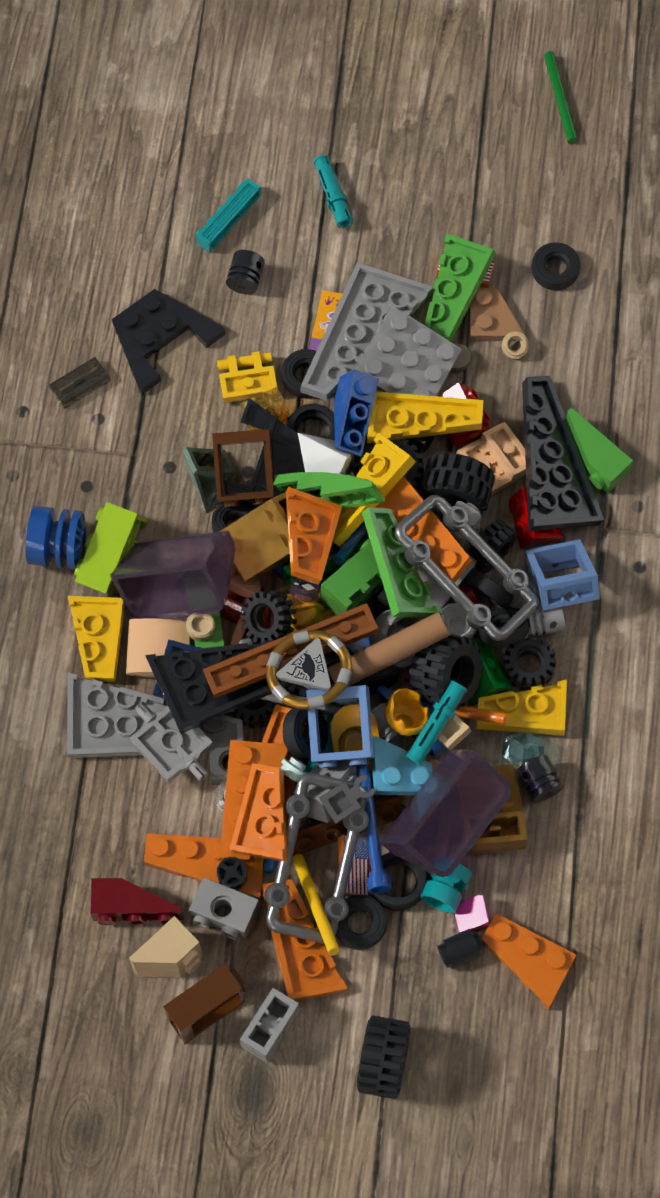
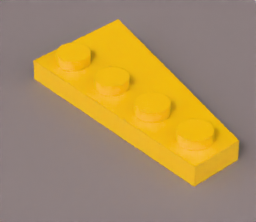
M376 392L368 426L367 444L375 443L373 440L378 432L389 440H401L481 430L484 400Z
M378 432L373 440L376 445L371 453H365L360 461L363 466L356 477L372 481L385 497L416 461ZM379 503L342 509L332 542L341 547L364 521L362 512L368 507L376 508Z

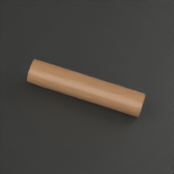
M437 612L352 655V675L347 687L450 636L451 634L441 614ZM341 661L328 667L335 684L341 670Z

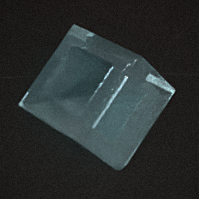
M518 732L504 738L502 756L519 768L530 759L544 755L545 743L531 733Z

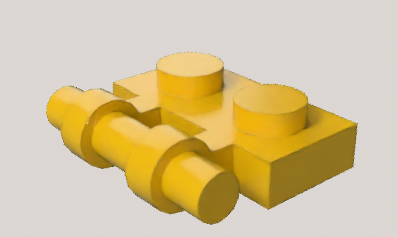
M260 351L251 352V355L236 357L235 355L227 356V359L217 360L218 371L229 370L228 373L219 374L224 403L278 395L274 366L262 367V364L272 363L271 352L260 353ZM248 366L254 367V369L238 371V368Z

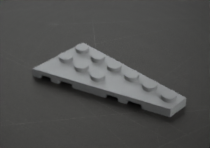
M357 263L302 382L301 393L327 401L336 392L339 377L356 368L389 308L393 305L411 316L433 294V286Z
M68 672V758L142 755L130 742V737L140 730L145 722L134 709L137 705L140 707L139 703L144 702L155 714L168 706L165 699L124 687L117 688L106 685L102 681L95 679H84ZM222 715L198 726L213 742V747L211 748L230 747V740L244 741L243 720Z

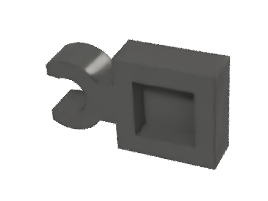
M366 775L358 776L351 788L345 782H342L319 797L335 824L361 808L357 802L358 798H369L376 792L374 788L367 792L361 791L360 783L367 779Z

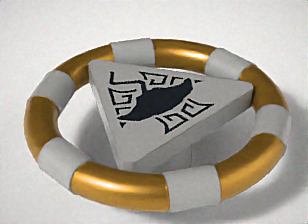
M305 630L286 637L271 652L266 665L267 683L272 693L282 703L296 709L311 710L333 702L346 689L352 675V660L346 646L336 636L319 630ZM313 641L277 672L282 656L288 649L294 645ZM321 642L327 644L335 651L341 661V670L333 687H331ZM278 680L302 685L308 689H319L328 692L310 698H298L290 695L280 685Z

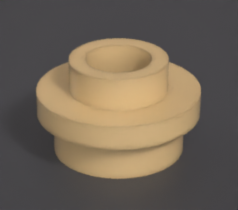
M514 331L508 333L503 338L502 351L507 357L519 359L528 352L529 341L523 333ZM512 341L519 342L520 349L512 350L510 343Z

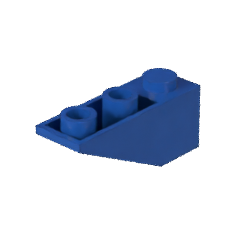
M355 369L339 377L334 399L335 449L359 458L362 457L379 378Z

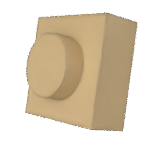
M455 715L453 719H449L438 740L451 751L472 731Z

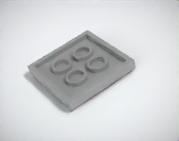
M392 305L355 370L379 378L378 392L436 396L462 349Z

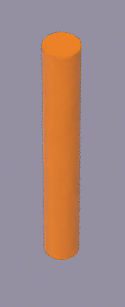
M460 706V709L454 711L458 717L506 725L508 722V713L468 706Z

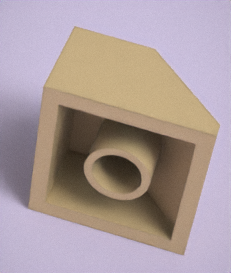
M174 916L131 955L129 960L134 973L138 977L181 978L186 972L188 974L193 973L201 965L202 961L200 959L203 955L199 941Z

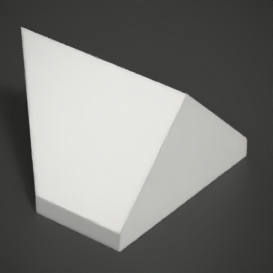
M298 433L305 472H328L346 475L354 464L355 456L335 449V440Z

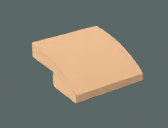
M506 422L483 432L479 440L457 450L456 453L479 460L492 469L495 475V482L491 496L526 474L525 448Z
M156 618L130 619L128 625L126 675L154 679L155 677L145 655H164L168 639L189 645L190 636L187 633L186 621Z

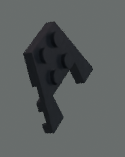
M153 289L111 319L141 395L161 382V376L146 359L185 331L190 330L205 348H208L226 335L225 329L219 324L156 289Z
M248 398L240 423L261 430L269 429L271 431L274 476L305 472L298 433L255 401ZM264 445L250 487L225 480L226 494L267 491ZM275 487V497H276V496L280 495L281 493H280V492L276 489V487ZM216 494L214 503L223 504L224 502H217V494Z

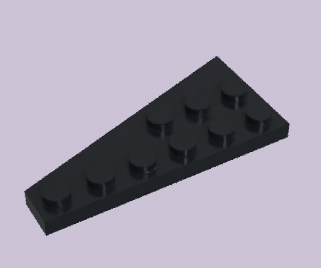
M550 376L527 377L522 382L529 532L599 526L604 521L552 379Z
M274 640L264 641L263 644L248 645V643L202 648L201 651L186 653L176 651L171 652L172 654L145 655L180 734L272 694L267 678L214 699L203 669ZM335 651L324 654L327 669L340 662V658ZM278 680L283 688L294 684Z

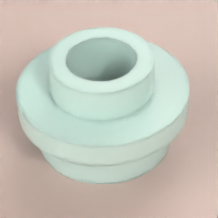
M291 757L290 760L283 758L281 761L283 765L280 769L292 780L298 782L299 778L306 774L304 770L307 766L296 758Z

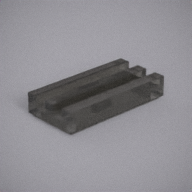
M94 357L49 384V387L65 409L111 380L97 358ZM93 368L97 369L92 373L88 374L87 376L79 378L80 376L92 370ZM79 378L72 385L68 386L62 391L59 390L60 388Z

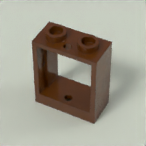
M264 429L212 433L217 502H224V507L241 506L242 500H252L253 505H262L269 498H274L275 486L273 485L274 470L271 431ZM263 443L267 491L226 494L222 446Z
M223 964L163 1006L169 1023L184 1044L245 1003L243 992L246 991L243 986L244 981L235 969L230 971Z

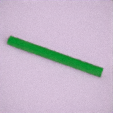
M548 51L544 53V59L568 144H574L578 141L558 66L554 52Z

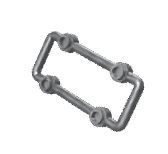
M431 495L398 523L395 528L396 539L406 549V560L413 566H422L466 612L465 619L471 628L476 630L482 629L490 638L496 641L508 638L538 607V597L527 586L529 581L527 574L520 569H511L467 523L468 514L463 507L451 506L443 497ZM436 506L444 514L443 523L448 530L460 531L504 577L503 586L505 590L511 594H520L527 601L500 629L490 621L491 612L489 608L482 604H474L430 558L431 551L428 544L420 540L414 541L406 533L433 507Z
M306 773L299 778L295 794L287 799L285 809L289 815L286 829L288 862L279 861L275 881L265 891V900L269 904L266 923L271 931L324 943L319 930L278 921L280 908L285 906L290 899V892L286 887V882L301 818L305 817L310 811V802L306 798L309 785L333 789L342 782H345L351 788L354 782L316 773ZM360 785L361 791L366 792L365 788ZM358 798L357 802L361 808L343 819L348 831L333 897L327 899L323 906L334 936L337 933L339 921L343 920L348 914L349 907L344 898L359 832L363 831L369 823V817L364 811L367 798Z

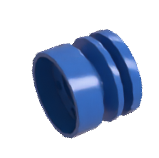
M33 506L26 534L25 552L27 564L48 566L52 555L55 554L57 567L63 568L67 560L68 569H75L85 550L86 527L84 511L74 510L71 518L70 510L63 509L59 521H56L54 508Z

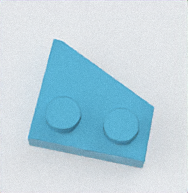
M373 736L374 759H371L373 788L376 790L374 795L431 796L434 793L431 763L424 760L423 765L419 766L405 757L408 754L407 751L379 737Z

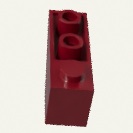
M91 878L90 914L93 921H98L100 925H114L116 921H128L131 925L146 924V921L158 920L159 924L165 925L174 916L178 920H183V912L180 907L123 878Z

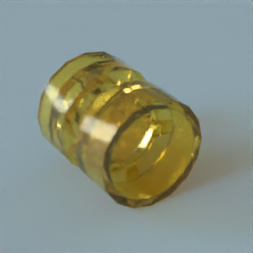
M276 387L262 393L259 400L255 397L251 398L281 422L285 423L290 417L288 407ZM247 401L240 403L242 415ZM247 425L250 430H261Z

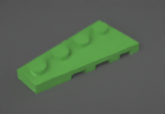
M446 233L444 252L440 257V269L438 277L434 282L433 299L429 304L425 326L452 342L496 253L492 248Z
M375 507L365 509L362 515L392 616L427 618L437 612L441 615L444 614L440 605H434L429 595L433 591L427 581H422L416 569L418 566H413L406 560V549L395 537V528L398 522L391 509Z

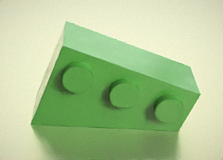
M370 539L364 542L357 554L350 557L341 568L321 584L320 602L335 616L366 604L383 587Z

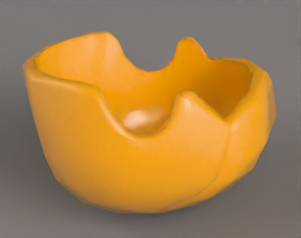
M408 688L397 689L389 698L384 711L388 725L395 732L404 736L420 734L428 721L429 711L428 707L425 708L421 705V695Z

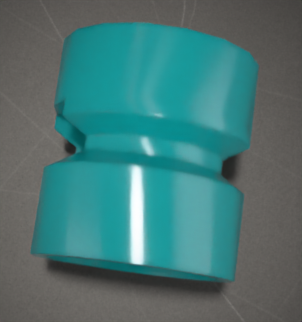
M437 858L431 871L433 880L426 882L420 898L435 909L454 914L462 900L460 891H466L472 873L469 869L455 861Z

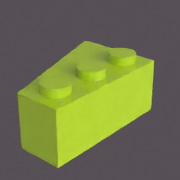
M106 502L105 506L101 507L96 515L95 522L98 524L94 534L91 533L86 540V554L84 559L78 562L74 575L77 576L75 582L113 596L127 567L125 562L130 549L135 551L138 545V541L134 539L141 526L147 527L149 520L137 513Z

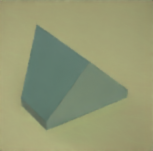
M186 447L183 450L185 468L207 514L214 504L217 494L214 450ZM223 450L225 480L229 481L236 472L226 451Z

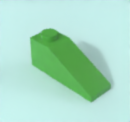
M571 407L567 411L566 419L588 478L595 488L602 489L609 494L630 474L633 460Z

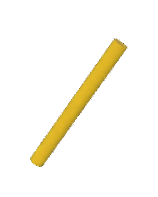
M297 854L292 857L296 872L328 954L331 956L336 955L340 952V948L302 854Z

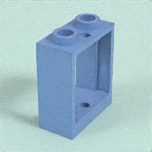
M580 539L525 550L527 575L543 610L600 599L598 575ZM579 566L582 571L545 579L543 575L546 572ZM572 592L571 595L566 596V593Z
M368 686L346 687L343 693L333 701L359 700L363 750L321 754L318 708L308 709L311 762L320 763V768L338 767V761H349V766L367 765V759H374L370 692ZM319 689L306 690L307 698L323 695L328 692Z

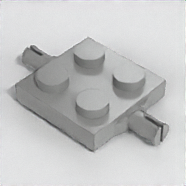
M144 702L139 703L140 707L137 705L134 710L145 722L141 729L130 737V742L168 783L188 769L199 782L203 780V777L206 778L209 773L198 761L209 748L213 747V742L199 727L180 734L168 706L154 714Z

